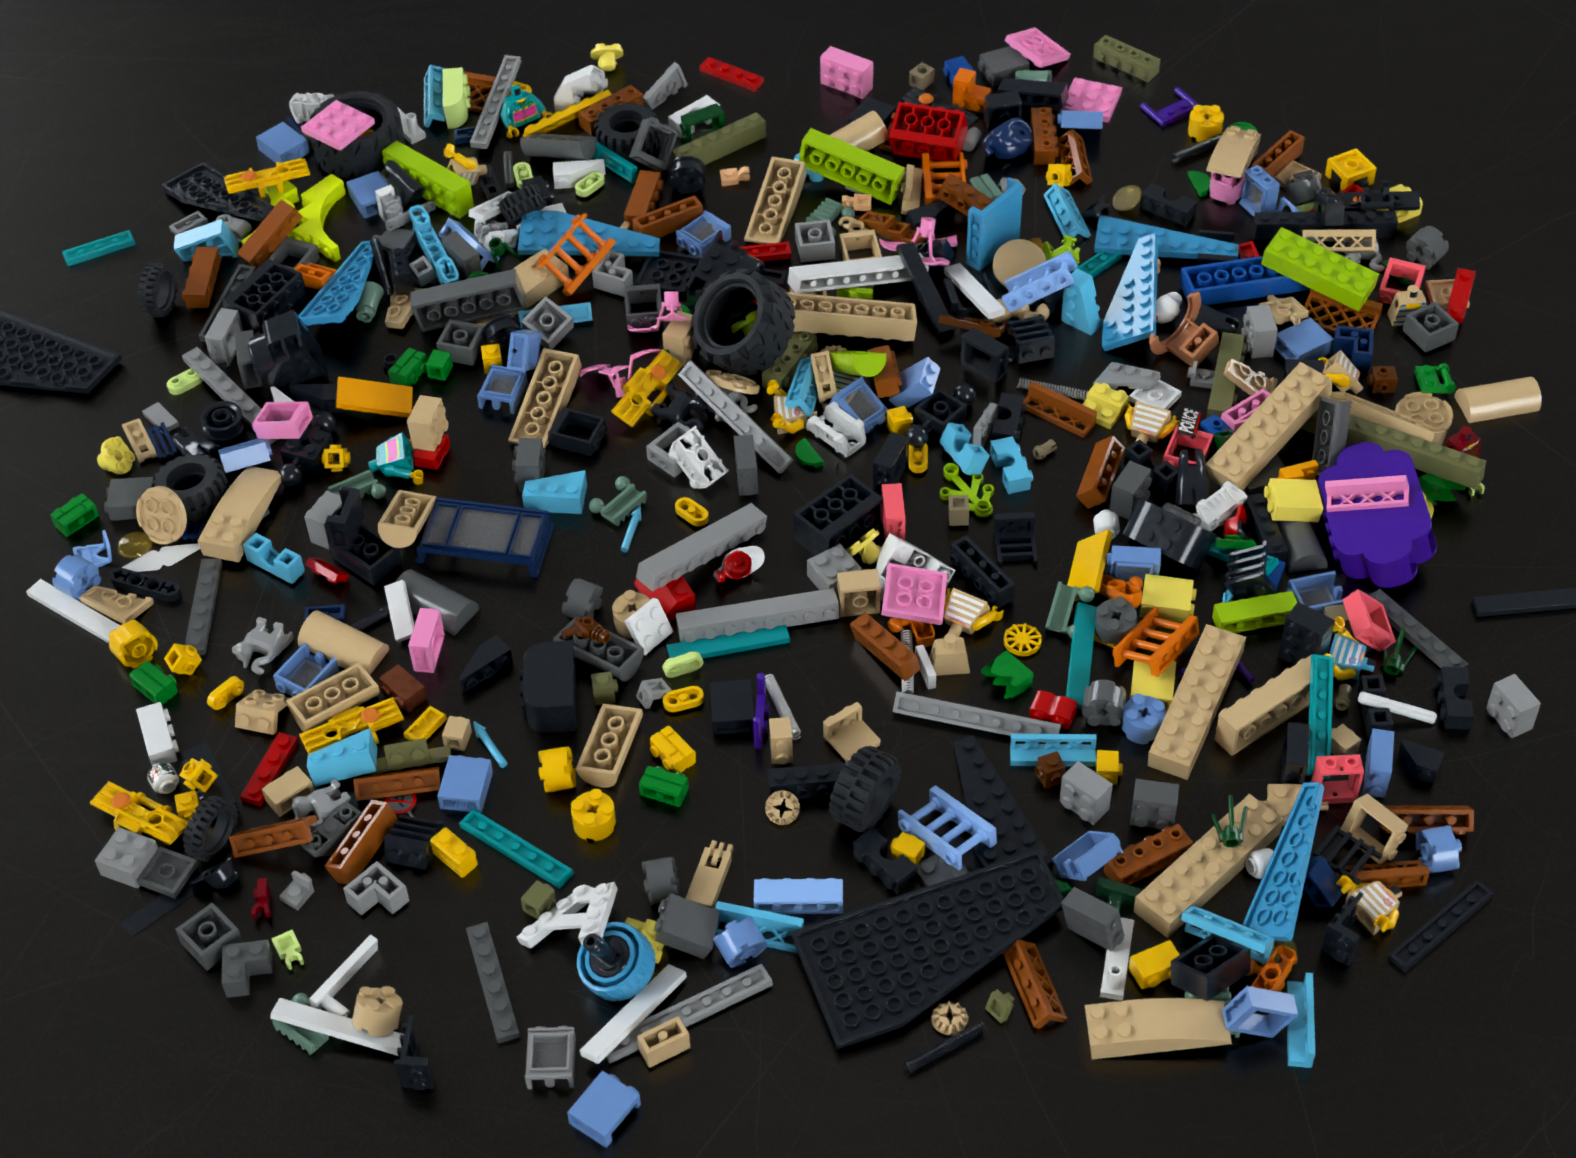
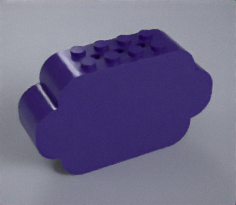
M1362 442L1342 450L1338 455L1337 465L1325 469L1320 474L1318 487L1324 508L1322 516L1323 520H1325L1324 523L1335 562H1340L1344 574L1354 579L1370 577V580L1375 585L1383 588L1396 587L1411 581L1417 573V564L1424 563L1434 556L1437 550V543L1432 530L1431 517L1410 455L1401 450L1384 452L1381 446L1376 443ZM1407 475L1409 506L1327 512L1325 481ZM1404 494L1395 495L1393 499L1404 500ZM1376 496L1372 500L1374 502H1379L1383 499V497ZM1359 497L1352 500V502L1360 503L1364 499ZM1332 499V505H1339L1343 502L1342 499Z

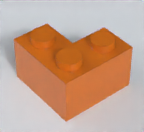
M960 68L953 79L952 106L957 104L962 109L984 113V96L991 94V88L975 85L976 71Z

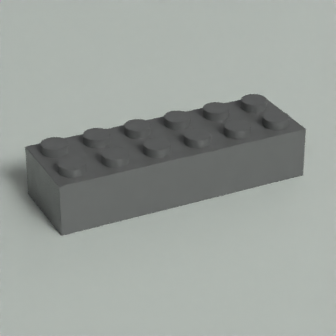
M516 269L412 291L411 309L421 331L425 332L446 327L449 319L471 322L525 310L526 293Z

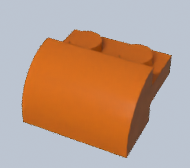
M311 262L307 265L299 264L294 268V270L302 273L305 287L319 291L337 271L336 269Z

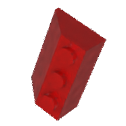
M680 576L677 580H672L664 587L651 591L638 579L634 582V586L639 593L646 595L649 599L656 598L659 600L668 621L676 619V613L696 610L695 594L683 576Z

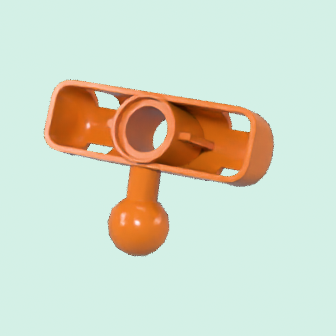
M1104 574L1100 590L1097 594L1109 600L1123 597L1136 608L1142 601L1141 589L1144 585L1143 580L1139 576H1133L1129 581H1124Z
M895 617L888 621V629L893 633H898L904 626L910 625V630L913 632L918 646L924 645V647H929L934 643L935 632L931 623Z
M1279 945L1264 967L1259 966L1257 961L1251 958V972L1247 976L1254 974L1258 976L1250 987L1277 992L1282 991L1285 987V980L1292 971L1293 964L1297 963L1295 950ZM1277 953L1283 959L1280 964L1274 960Z

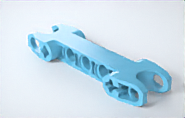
M420 205L410 207L409 215L413 223L412 230L416 234L417 245L423 250L428 262L434 269L440 285L459 281V274L455 264L447 256L431 225L427 211ZM416 211L422 212L420 216L413 215Z

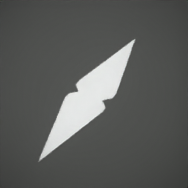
M199 543L165 546L159 552L152 550L122 568L136 572L159 570L162 565L171 566L201 548Z

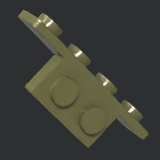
M426 738L385 745L386 757L377 758L376 772L368 773V775L446 762L449 755H451L450 746L428 749Z

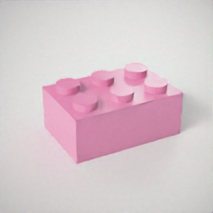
M830 46L820 56L821 84L863 99L873 89V61Z

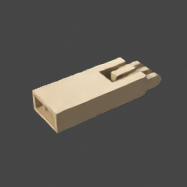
M712 840L709 848L705 847L685 898L711 909H714L732 862L731 854L734 845L729 844L725 851V843L720 842L717 849V841ZM717 862H721V863H720V866H719V869H717V868H712V867H711V866H715V867H716V866H717Z

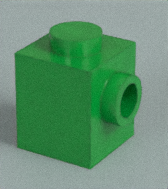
M433 350L426 363L428 378L446 381L453 367L450 352Z

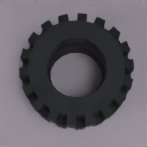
M528 185L503 198L498 206L507 223L515 224L520 222L524 215L543 209L546 202L537 185Z

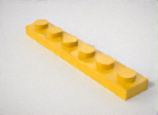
M609 90L599 91L593 97L585 98L577 105L572 104L566 110L554 113L552 117H545L535 125L530 124L525 128L523 137L536 133L545 134L578 118V112L612 94Z

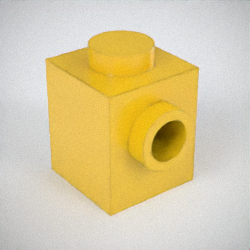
M499 344L481 346L485 374L489 373L491 364L502 366Z
M905 406L887 410V428L889 432L905 436L906 430L913 423L911 412H908Z
M1097 750L1096 773L1112 784H1117L1118 776H1122L1123 764L1119 763V751Z
M196 790L174 795L178 816L187 821H191L192 818L190 816L192 812L196 813L195 808L198 805L201 806Z
M902 831L899 837L894 838L890 845L891 859H896L903 854L916 865L925 855V842L919 840L914 835H909Z

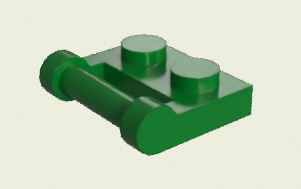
M1442 363L1439 366H1415L1414 373L1421 393H1453L1456 391V385L1451 380L1449 375L1450 369L1446 363ZM1438 376H1442L1445 384H1440Z

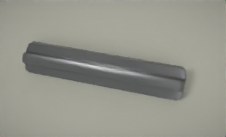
M505 151L503 153L505 187L509 189L515 186L513 156L511 151Z

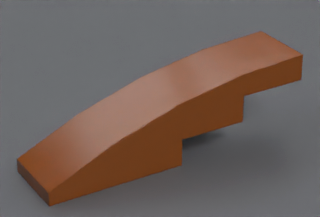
M867 211L858 219L864 223L866 228L874 229L875 233L895 242H912L916 233L915 230L911 229L910 224L897 222L895 215ZM919 233L914 244L923 243L927 238L922 237V233Z

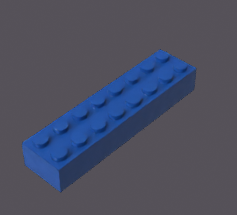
M1263 256L1184 267L1181 269L1180 286L1187 302L1189 294L1200 292L1201 302L1206 305L1267 297L1269 294L1280 295L1307 291L1311 288L1261 265Z

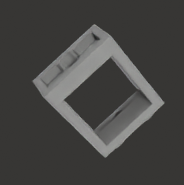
M221 308L205 336L210 359L215 364L226 362V365L229 367L236 354L234 333L243 331L238 310Z
M679 422L674 424L646 446L647 459L675 478L683 470L675 460L669 457L664 449L689 431L690 428Z

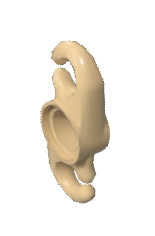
M844 216L838 221L840 226L843 225L844 228L849 230V233L869 230L864 227L862 221L856 220L851 216ZM858 227V228H861V229H860V230H853L852 228Z

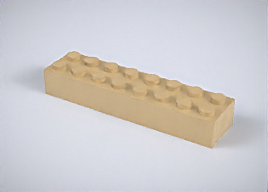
M787 292L795 310V319L793 320L795 324L794 332L838 334L848 337L861 336L869 339H895L903 342L914 341L917 327L915 304Z
M1300 362L1206 463L1208 479L1221 487L1225 482L1229 481L1243 491L1319 407L1320 397H1329L1332 394V379Z
M1206 624L1149 751L1147 766L1188 780L1243 654L1246 637Z
M1247 795L1234 807V825L1238 829L1244 806L1248 807L1243 833L1244 842L1234 848L1224 846L1223 842H1219L1218 833L1214 825L1136 896L1133 912L1166 938H1169L1185 923L1181 921L1185 910L1192 905L1201 908L1246 866V859L1252 851L1266 848L1280 835L1284 819L1252 795ZM1229 813L1219 821L1222 831L1226 825H1229Z

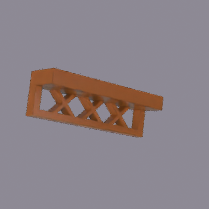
M1072 128L1057 139L1061 164H1069L1073 160L1070 172L1076 171V174L1072 176L1070 185L1079 179L1088 185L1092 182L1083 138ZM1068 149H1071L1068 156H1065Z
M1034 381L1029 385L1028 395L1023 401L1024 404H1027L1026 411L1083 438L1096 425L1097 411ZM1032 400L1038 403V405L1031 406L1028 403ZM1050 409L1053 410L1054 413L1048 414L1044 412V410ZM1060 417H1067L1070 421H1062ZM1082 424L1086 426V428L1084 430H1081L1077 428L1076 425Z
M440 766L355 777L353 783L356 801L439 790L441 786Z
M316 815L242 830L230 836L229 840L234 857H242L312 841L313 838L309 825L317 821Z
M1421 860L1385 862L1382 864H1364L1355 877L1362 880L1361 883L1380 881L1386 888H1390L1393 885H1397L1400 888L1425 886L1430 872L1428 866H1422ZM1348 865L1344 870L1350 872L1355 865ZM1334 871V873H1335V874L1339 877V879H1340V878L1342 877V875H1340V874H1338L1337 872Z
M1017 939L1003 955L1033 1027L1040 1029L1050 1020L1064 1022L1067 1016L1035 943Z

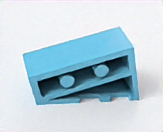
M220 219L175 235L174 250L182 261H192V255L195 254L197 247H218L220 258L228 255L238 257L239 242L225 222Z
M1076 269L1071 274L1074 278V283L1064 287L1061 321L1092 336L1103 325V320L1099 318L1098 314L1100 307L1096 305L1095 301L1097 294L1091 275Z
M585 470L525 481L522 494L524 508L545 510L550 513L582 514L587 490Z
M369 728L309 754L307 769L314 787L331 783L335 778L337 781L376 772L377 746Z

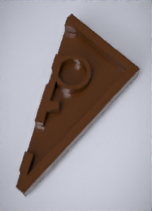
M940 315L938 323L967 330L975 327L992 338L1000 337L1008 327L1005 321H1003L1002 325H994L993 321L987 319L964 317V320L950 315Z

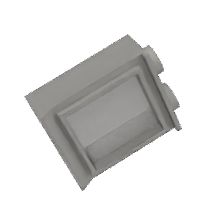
M538 1026L528 1028L525 1075L527 1089H532V1080L544 1079L547 1087H554L555 1079H568L569 1088H574L576 1050L574 1027L559 1026L546 1028Z

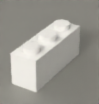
M161 702L136 709L152 766L157 763L178 761L176 752H179L176 739L172 740L171 738L175 736L172 724L168 725L167 721H171L168 709L163 710Z

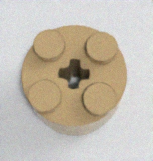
M627 590L614 601L612 612L614 626L618 634L625 638H632L624 621L651 599L634 590Z
M390 986L382 988L361 987L356 998L352 1018L354 1027L359 1031L362 1028L368 1030V1035L371 1036L391 1035L393 1030L398 1028L403 1005L402 999L395 993V989Z

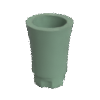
M1051 70L1016 71L1015 79L1051 82L1052 72Z
M370 281L365 283L356 308L358 320L371 322L376 315L377 307L384 294V289L379 284Z

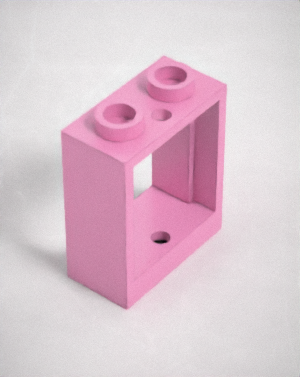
M266 402L253 421L252 426L258 439H300L313 416L308 402Z
M420 608L408 645L414 671L434 673L445 638L440 610L432 608Z

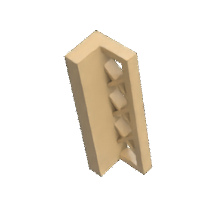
M1303 230V238L1312 242H1318V245L1333 252H1375L1376 230ZM1336 241L1337 243L1332 247H1327L1323 242ZM1354 241L1355 243L1351 247H1345L1341 242ZM1372 241V247H1363L1359 242Z

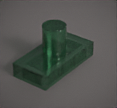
M1099 876L1095 896L1108 899L1107 904L1120 910L1121 904L1134 907L1135 898L1142 892V889Z

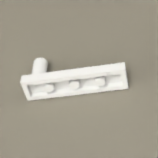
M398 108L404 138L411 144L425 139L426 134L418 126L416 114L408 113L406 115Z
M505 192L469 210V217L475 219L474 235L477 238L484 237L486 220L502 213L498 204L512 192Z
M1121 918L1125 935L1122 943L1117 945L1112 952L1109 950L1106 952L1100 997L1123 1001L1134 925L1133 919Z
M370 934L310 997V1007L320 1010L324 1008L330 1013L348 1017L350 1010L332 997L378 950V940Z

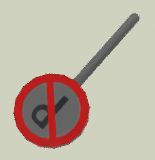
M414 793L386 798L385 802L389 804L396 815L408 814L411 817H415L411 812L417 804V798Z

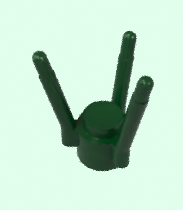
M498 237L490 240L488 245L492 251L491 255L498 272H501L497 256H502L506 249L521 262L525 261L509 247L507 242L503 243Z
M1404 627L1399 634L1394 653L1387 657V648L1382 651L1381 667L1390 675L1403 673L1406 665L1418 649L1415 646L1404 661L1398 655L1405 633Z
M1229 795V825H1226L1223 831L1216 815H1211L1218 833L1219 842H1223V845L1229 848L1237 847L1244 842L1243 833L1248 807L1244 806L1238 829L1234 825L1232 795Z

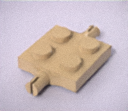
M1269 294L1267 296L1268 302L1259 303V305L1270 306L1277 325L1289 321L1294 325H1299L1301 319L1308 318L1309 311L1294 297L1278 299L1273 294Z
M1268 784L1267 800L1260 802L1284 819L1282 826H1285L1303 784ZM1321 802L1320 810L1328 811V802Z

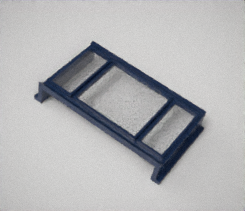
M436 497L419 546L416 547L418 554L415 561L416 563H424L427 553L521 564L528 565L530 577L538 578L555 525L550 523L549 511Z

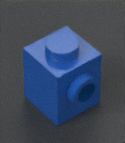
M1216 414L1203 420L1200 424V431L1210 434L1230 429ZM1213 437V443H1212V448H1213V449L1215 448V445H1214V437Z

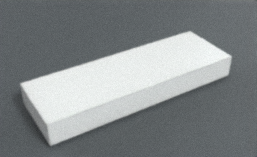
M400 580L384 586L397 642L411 638L415 626L405 581Z

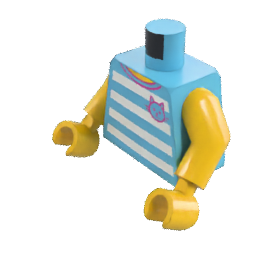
M1342 617L1334 618L1333 632L1338 631V633L1335 634L1330 653L1323 655L1334 657L1333 677L1339 681L1356 680L1361 669L1373 672L1376 660L1364 657L1367 647L1358 642L1346 628H1343L1345 621Z

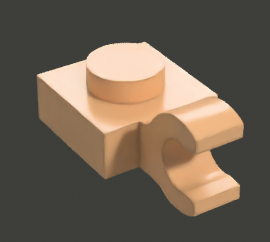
M742 167L739 171H737V168L720 170L722 186L739 184V181L750 180V174H745L750 173L749 167Z
M854 194V197L844 195L842 196V202L846 203H842L843 208L854 207V210L871 211L872 195Z

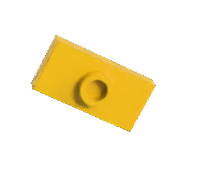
M429 706L403 733L404 738L409 741L423 738L427 740L447 720L446 714Z

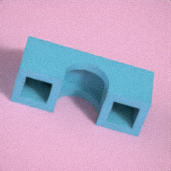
M948 423L939 441L944 450L961 467L962 472L967 475H981L990 455L981 445L969 444L972 434L964 425Z
M1013 436L991 441L990 455L995 466H1008L1003 468L1002 477L1008 494L1030 490L1033 474L1031 470H1028L1026 458L1022 457L1020 446L1018 443H1015Z
M255 533L243 544L247 561L291 584L305 572L300 555L287 548L279 554L273 548L271 540L258 533Z

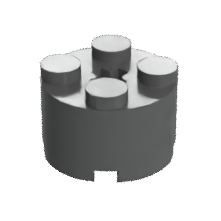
M1312 170L1302 171L1294 174L1293 179L1289 180L1288 177L1284 180L1283 183L1289 202L1295 207L1308 200L1309 202H1314L1315 190L1323 188L1317 170L1314 173Z
M1432 226L1422 227L1407 241L1406 249L1408 253L1406 256L1410 261H1416L1425 265V269H1430L1448 252L1447 239L1444 241L1441 237L1443 234L1438 229Z
M575 578L567 590L566 595L568 599L567 602H563L562 614L573 619L576 616L594 618V610H599L603 599L599 597L602 594L603 587L580 578Z
M1117 597L1107 600L1097 607L1095 633L1100 641L1117 646L1136 626L1137 612L1133 605L1127 602L1125 598Z
M1096 680L1091 682V686H1086L1084 689L1082 713L1087 719V723L1091 726L1120 725L1126 702L1125 689L1122 686L1120 688L1115 686V682L1110 680Z
M673 856L642 862L643 873L646 875L644 887L646 893H648L650 905L660 904L671 893L681 897L679 878H677V868Z

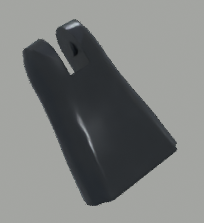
M388 160L384 166L385 169H382L380 175L387 185L391 184L394 188L395 197L403 210L407 212L410 207L418 205L419 197H422L426 188L406 173L395 161Z
M1202 302L1199 313L1194 321L1199 327L1202 323H1205L1220 336H1222L1223 332L1235 334L1240 322L1239 319L1217 311Z
M190 427L182 429L185 438L178 433L171 437L173 444L183 456L200 453L203 456L206 454L219 462L221 461L218 450L223 447L203 437Z
M1195 449L1196 463L1188 464V451L1181 450L1175 505L1197 504L1200 500H1206L1212 495L1202 449Z

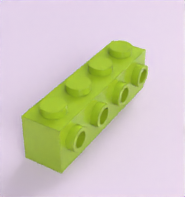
M1289 591L1231 602H1221L1214 604L1212 618L1217 628L1232 633L1284 625L1286 616L1297 604L1293 592Z

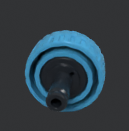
M623 922L607 923L603 938H600L595 933L588 934L584 938L583 945L580 946L577 956L578 974L584 985L599 997L609 1001H623L640 993L650 981L655 967V953L649 940L639 930Z

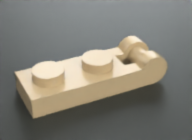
M829 350L810 354L820 402L833 398L834 394L837 393ZM830 387L831 391L823 392V388Z
M140 418L122 424L124 433L139 463L145 462V459L150 457L152 459L158 457Z

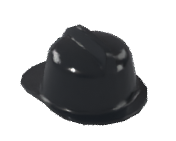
M234 854L229 855L221 863L205 870L192 879L189 884L192 885L203 880L216 889H224L230 886L240 876L231 860Z

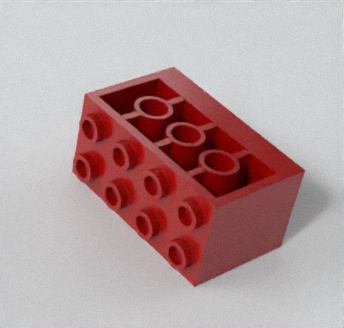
M898 102L889 133L892 154L922 159V153H929V160L937 162L959 161L960 152H962L968 131L965 112L958 109L949 110L943 107H930L925 104L917 105L910 102Z

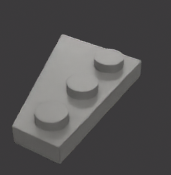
M674 62L642 97L646 106L651 110L666 101L667 96L670 94H676L678 92L677 89L680 87L685 88L688 86L679 64Z
M1111 362L1095 380L1093 385L1097 382L1099 384L1106 383L1111 389H1117L1118 386H1128L1129 389H1152L1161 376L1158 371Z
M990 403L984 409L982 416L974 426L970 444L984 447L997 418L998 404Z

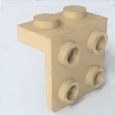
M254 690L236 704L235 727L274 735L277 733L278 713L287 706L286 700L290 698L285 697L283 694H268L264 690Z
M858 702L851 706H846L839 713L829 716L823 721V737L846 762L851 759L854 753H857L858 749L864 746L876 748L880 745V738L862 720V706Z

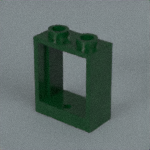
M715 103L681 115L680 129L682 136L680 139L682 145L725 127V113L721 107ZM712 119V129L691 136V126Z

